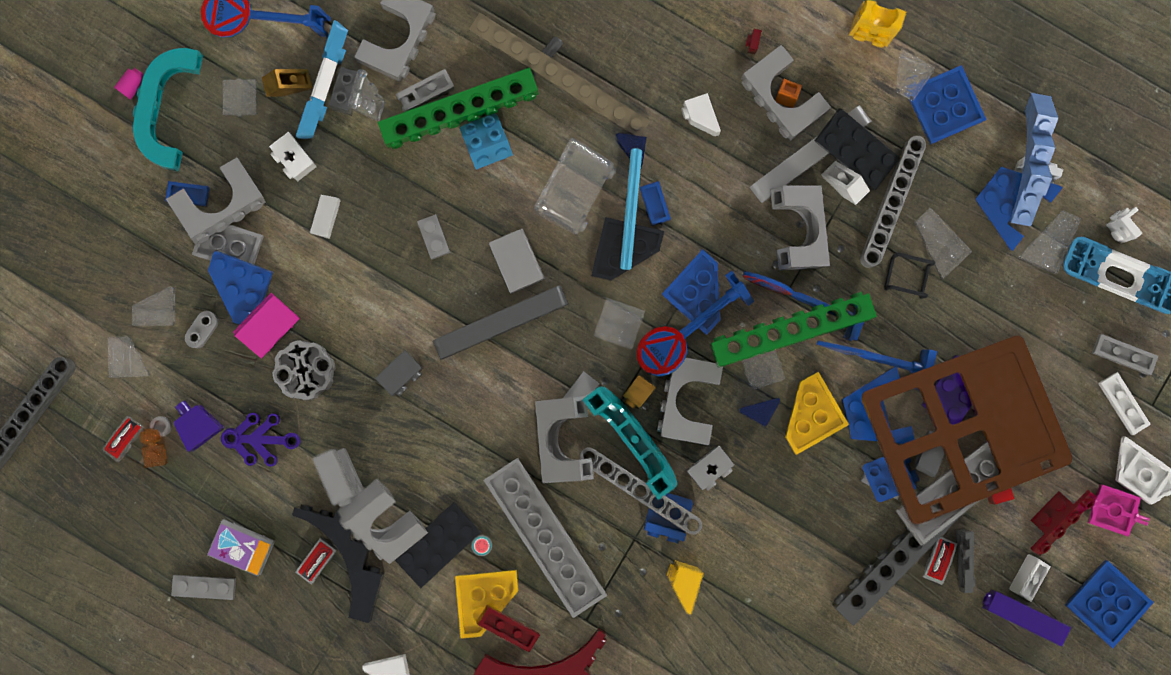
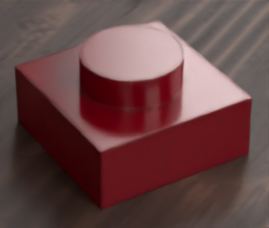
M753 29L752 34H748L745 46L749 47L748 53L756 54L762 30Z

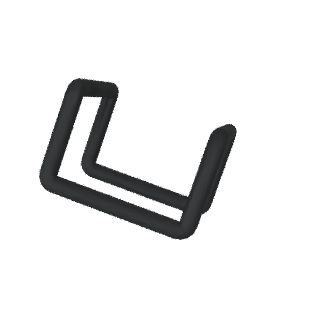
M900 252L893 254L884 290L894 289L918 295L920 299L927 298L928 294L924 292L929 270L936 262ZM899 256L928 263L920 292L889 285L896 257Z

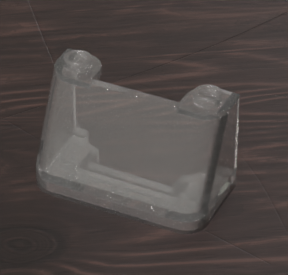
M571 137L535 204V214L577 236L579 232L583 233L588 225V222L585 221L603 184L608 178L612 179L617 170L614 168L615 163Z

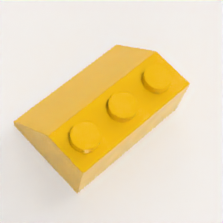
M675 560L673 565H669L667 576L687 614H691L703 573L698 567Z

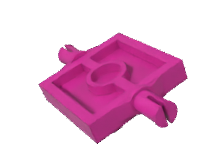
M1099 484L1096 493L1097 499L1091 507L1087 523L1128 537L1132 526L1136 522L1145 526L1149 524V522H1146L1150 521L1149 517L1138 514L1140 497Z

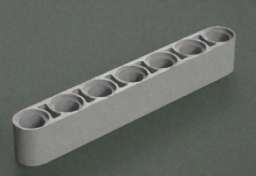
M860 105L848 113L864 128L872 122ZM816 138L749 187L761 204L771 197L770 189L788 185L829 154L814 141Z
M913 136L903 146L900 159L896 164L860 257L861 264L866 268H873L882 261L926 148V142L921 136ZM911 142L918 145V151H914L911 148ZM904 161L911 163L912 167L910 170L904 167ZM897 179H901L904 182V188H899L896 185ZM889 198L896 199V207H892L889 204ZM882 216L889 218L890 224L888 226L882 223ZM876 234L882 237V244L875 242L874 236ZM868 253H872L875 256L874 263H870L867 260Z
M585 448L581 451L580 459H584V455L587 452L595 454V459L592 462L594 472L685 532L697 534L701 531L702 522L697 516L665 495L662 497L664 505L661 508H655L652 505V501L656 496L645 482L595 449ZM604 463L612 465V471L609 474H603L601 471V466ZM622 474L629 476V483L625 486L620 485L618 482V478ZM639 485H643L647 489V493L643 497H638L635 494V489ZM672 508L681 510V517L678 520H673L670 517L669 512ZM690 519L698 521L699 527L696 531H690L687 528V522Z

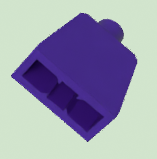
M184 400L175 406L181 417L173 423L188 452L195 451L224 429L223 425L201 405H196L191 409Z

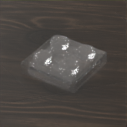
M607 298L593 337L632 350L645 311Z

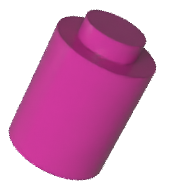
M128 68L114 88L131 100L136 94L138 87L141 86L144 74L136 68H133V70Z

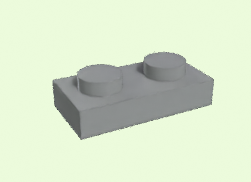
M435 214L417 221L431 260L449 254L450 250L437 215Z

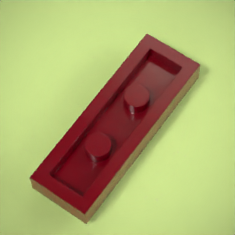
M489 605L485 607L476 622L480 627L529 653L540 636L539 632Z

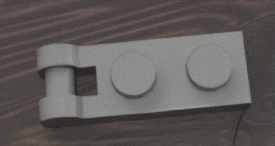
M446 69L400 91L396 94L398 101H401L403 104L402 109L406 112L449 92L455 87ZM413 94L415 100L410 102L408 97Z

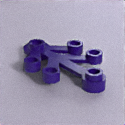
M249 413L246 420L236 429L228 428L221 434L222 444L226 448H235L248 466L255 465L258 458L255 454L249 453L242 443H250L269 467L275 466L278 463V458L276 455L270 454L262 444L284 445L288 449H295L301 443V439L296 433H288L285 436H262L272 426L280 423V417L277 414L268 415L267 420L250 435L242 434L251 425L259 423L260 416L257 413ZM252 415L256 416V421L254 423L250 421V417ZM272 416H275L277 418V421L274 424L270 421V418ZM231 434L235 436V440L233 442L229 441V436ZM291 437L296 439L294 445H291L289 442ZM249 456L254 457L253 463L248 462ZM269 457L274 458L273 464L268 463Z

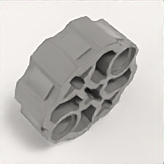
M301 340L291 342L285 349L280 350L274 359L275 366L272 372L274 382L281 388L282 393L290 398L313 400L329 390L333 384L334 360L326 352V349L317 343ZM298 346L300 348H306V350H303L300 354L293 353L296 352V350H298ZM289 356L295 358L297 367H295L294 361L289 359ZM323 360L328 362V369L326 371H321L319 368ZM303 366L308 368V371L305 372V375L300 373V370L303 369ZM283 370L288 371L289 374L288 379L282 381L280 378V373ZM308 387L316 388L315 390L310 392V395L308 393H302V391H305L306 389H308Z

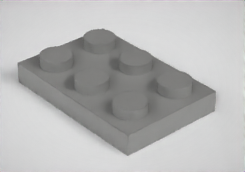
M229 224L224 231L212 234L203 243H197L194 246L192 255L211 261L214 251H219L254 265L264 236Z

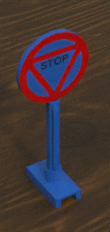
M204 0L201 7V20L205 28L213 35L222 38L233 37L241 33L248 25L250 19L304 24L309 26L320 37H328V33L324 30V22L331 21V18L316 5H310L309 14L305 15L251 10L249 0Z
M732 270L725 275L732 288L682 330L678 331L675 328L664 326L646 333L637 347V361L644 371L655 376L668 375L676 371L682 365L687 355V342L685 340L687 336L731 301L734 302L738 297L747 306L754 302L743 282H739Z
M744 272L742 275L745 280L773 292L790 295L797 301L814 307L821 304L824 307L830 306L803 293L794 292L790 287L771 278L751 272ZM855 308L853 312L846 310L849 315L853 316L856 314ZM827 312L828 314L836 316L834 312ZM864 322L847 327L843 338L849 341H857Z

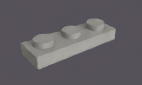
M1098 334L1092 354L1146 375H1152L1158 356L1103 334Z
M173 575L171 596L233 600L235 599L236 578Z

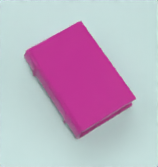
M270 293L233 333L236 338L262 359L288 330L293 328V325L300 318L273 293Z

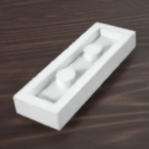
M1118 372L1098 383L1130 435H1135L1151 425Z

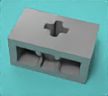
M717 445L689 467L686 472L702 491L705 488L708 491L717 484L716 479L720 476L725 478L733 471L731 467L734 464L722 448ZM708 465H711V466H714V465H715V466H716V467L714 468V471H715L714 474H712V473H708V474H707V471H708V467H707V466H708Z

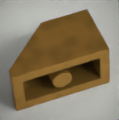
M274 69L262 77L266 97H283L313 88L308 69Z
M638 375L623 395L626 398L624 402L633 409L636 406L640 408L656 387Z

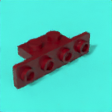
M1087 490L1073 504L1058 491L1030 520L1044 533L1031 547V550L1039 556L1048 552L1054 541L1063 537L1066 529L1071 524H1075L1080 519V515L1094 505L1097 497L1090 490Z

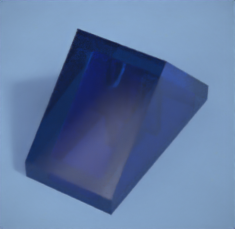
M622 133L616 134L615 141L629 159L631 149L642 150V169L647 137Z
M775 398L738 409V412L757 424L766 427L777 409L780 399Z

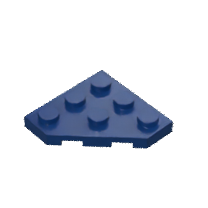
M702 249L661 295L692 322L719 300L718 263ZM720 311L699 327L705 335L721 320Z
M214 251L208 268V272L233 322L239 325L265 299L273 275L272 271L219 251Z

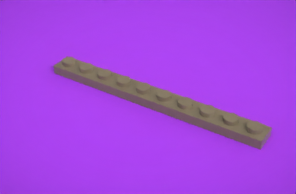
M482 13L478 14L469 28L470 32L525 67H530L533 72L639 139L649 124L650 121Z

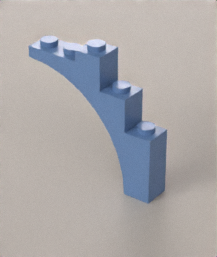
M1031 93L1025 109L1027 121L1025 161L1018 195L1010 217L1011 223L1026 226L1032 225L1042 196H1046L1052 180L1049 164L1055 150L1052 134L1058 121V115L1051 96Z

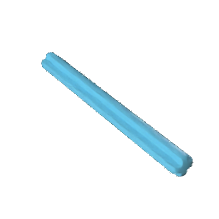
M636 148L631 149L620 263V268L623 270H630L632 266L642 150Z

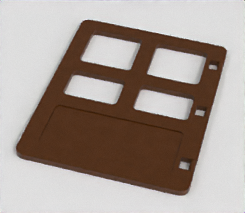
M1021 336L1010 337L869 389L861 397L907 516L913 524H922L1065 467L1072 462L1070 449L1026 343ZM958 373L974 408L975 416L952 425L948 421L934 382ZM918 388L935 431L902 445H897L880 402ZM981 430L988 442L999 473L996 476L974 483L957 441L961 437ZM941 446L957 482L958 490L925 504H920L904 466V460ZM1048 460L1050 467L1042 469L1040 463ZM994 481L997 488L988 491L986 484ZM939 503L942 510L933 513L930 506Z

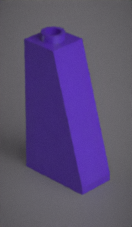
M992 589L983 598L984 605L982 608L1059 646H1063L1071 627Z

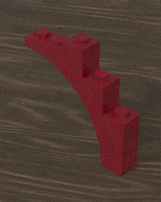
M598 628L590 640L576 652L562 660L546 665H513L485 654L473 675H591L586 666L591 667L596 658L594 653L597 648L601 650L607 639L604 638L606 633Z

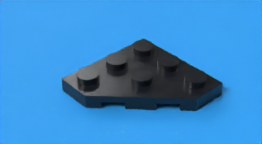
M605 217L591 277L612 281L628 271L620 268L624 221ZM635 224L631 269L660 251L664 231Z

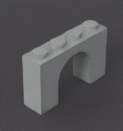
M382 0L380 4L384 10L405 19L409 23V37L402 46L396 49H383L363 39L354 56L356 61L401 82L402 78H406L410 67H408L411 59L415 60L418 54L417 47L420 42L425 40L427 35L425 30L428 24L433 23L436 15L433 5L422 0Z
M780 45L746 71L741 79L743 80L742 85L747 91L751 90L754 94L756 103L766 109V114L770 121L776 122L780 127L781 135L784 138L788 137L791 141L824 116L831 109V106L820 92L796 108H785L773 99L770 89L772 80L790 67L794 61L785 48Z
M238 158L220 167L233 190L232 200L223 211L213 214L200 211L195 207L184 189L166 199L195 245L207 241L216 232L224 231L227 225L234 221L242 220L246 214L259 210L266 203Z
M780 186L770 189L772 210L790 209L798 212L804 219L807 229L806 239L802 246L786 247L777 250L779 270L818 269L830 266L822 186Z
M685 358L682 365L671 373L670 380L665 381L664 392H667V397L661 403L660 412H664L663 419L658 421L657 432H660V437L709 445L713 425L689 421L681 416L676 407V395L684 384L692 381L720 385L723 367L717 368L716 363Z
M585 397L535 401L542 483L594 479L592 458L570 459L562 453L558 444V432L566 420L588 417L587 406L582 400Z
M346 448L338 451L332 449L312 458L332 505L339 504L340 507L352 502V498L364 490Z
M378 479L352 498L351 503L342 506L338 510L341 517L339 520L341 525L346 530L350 528L351 533L357 540L362 539L363 544L368 550L373 549L374 554L379 560L384 559L389 564L428 533L422 522L411 511H408L387 528L371 529L374 520L396 502L390 491Z

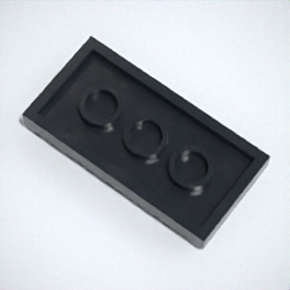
M838 108L814 140L845 167L861 175L864 182L873 190L879 187L900 159L898 155L841 108Z
M454 502L425 528L428 533L395 559L399 566L420 588L481 533L478 527Z

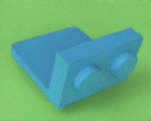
M497 114L488 115L460 127L461 134L476 170L513 155Z

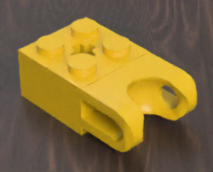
M865 0L855 14L849 35L858 41L866 40L873 42L872 44L876 47H887L901 30L907 11L898 8H884L877 5L876 1Z

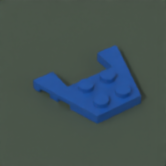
M1000 167L975 198V201L996 228L1000 237L1007 244V247L1013 251L1024 237L1008 225L1018 195L1022 173ZM1050 183L1046 196L1043 195L1042 197L1051 203L1063 187Z
M897 367L889 369L884 374L841 399L845 418L849 424L848 430L851 439L878 441L861 397L869 389L899 379ZM882 400L880 405L890 428L884 401ZM912 426L895 430L890 429L895 443L904 444L915 440Z

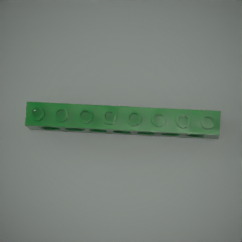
M529 67L378 121L377 123L385 145L388 148L397 149L402 147L403 143L407 141L416 142L421 140L424 135L430 134L432 136L439 134L441 129L447 127L449 129L456 128L463 121L472 122L479 119L480 115L495 114L498 112V109L503 107L512 108L519 101H531L536 98V95H539ZM513 86H520L522 90L519 93L514 94L511 92ZM496 92L503 94L502 98L498 101L492 99L493 94ZM482 99L484 103L481 107H474V101ZM457 106L465 107L464 112L461 114L454 113V110ZM438 113H445V118L442 121L435 119ZM421 119H425L426 125L422 128H418L417 122ZM401 126H406L407 132L403 135L398 134V129Z
M855 293L851 295L849 300L843 301V298L831 301L832 305L824 307L823 304L812 307V311L804 313V310L792 314V318L786 320L783 316L772 320L773 324L765 326V323L753 326L754 330L748 332L745 329L733 332L734 336L726 338L725 335L716 337L710 346L717 368L872 320L877 315L870 294ZM848 305L855 308V315L852 316L847 313L846 307ZM827 312L835 313V322L827 319ZM808 318L816 320V328H811L807 325ZM788 324L796 325V334L788 332ZM769 330L777 332V340H770L767 333ZM755 336L758 339V346H750L748 337ZM731 342L737 343L739 351L736 353L730 352L728 344Z

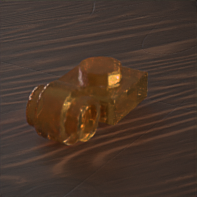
M154 428L144 429L140 432V442L148 445L141 448L145 468L163 466L168 463L164 443H156L160 441V433Z

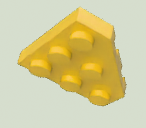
M819 372L800 381L785 435L795 455L849 425Z
M517 570L455 576L460 637H481L486 629L477 625V620L487 605L502 612L509 601L515 596L519 590Z

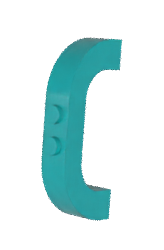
M177 48L162 53L150 63L144 73L142 84L137 90L138 103L133 109V134L135 142L147 159L171 171L179 172L183 152L177 148L162 146L156 138L155 128L163 90L167 80L177 73L200 74L203 55L198 50Z
M600 386L582 399L593 415H600L605 418L625 442L646 471L648 476L646 485L658 500L677 486L675 474L665 456L631 411L614 393Z

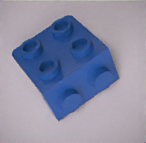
M884 456L863 465V471L878 502H883L899 495ZM909 457L904 460V466L913 488L916 489L918 486L917 482L920 480L916 470H912L909 465L911 462Z
M670 493L665 495L691 512L693 505L691 499ZM655 497L652 505L655 508H661L664 505L663 498L658 500ZM649 508L643 528L648 531L647 535L659 538V535L667 536V541L677 544L679 540L685 541L686 533L684 530ZM672 508L669 512L670 517L673 520H678L681 517V510Z

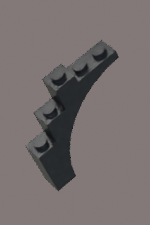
M306 504L294 507L292 516L303 519L320 529L334 543L343 557L351 582V606L348 618L369 623L372 620L385 573L380 572V568L369 565L368 568H365L370 550L363 544L362 539H353L350 528L346 530L339 521L341 517L338 510H336L335 516H332L333 512L321 509L320 512L312 510V506Z

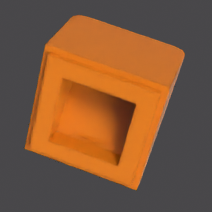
M783 78L775 101L794 108L802 85Z

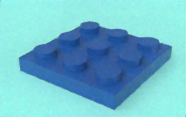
M962 65L905 90L930 145L987 120Z
M1104 560L1067 601L1065 606L1109 647L1114 648L1154 602L1108 560Z

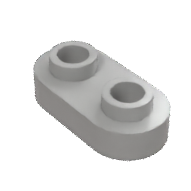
M203 311L197 316L185 334V342L189 347L198 349L206 344L218 326L216 314L210 311ZM206 317L209 318V323L207 325L203 323V320ZM196 334L198 339L194 342L192 336Z

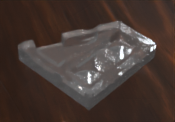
M902 49L900 51L895 91L913 101L934 73L935 67Z
M358 69L347 107L373 120L380 121L385 100L378 93L374 83H370L367 79V72Z
M168 287L132 305V326H175V287Z
M108 337L109 378L150 376V372L143 364L142 357L136 351L131 337Z

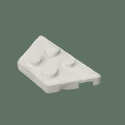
M1123 436L1120 442L1115 481L1151 505L1160 501L1164 496L1171 495V468L1132 440Z

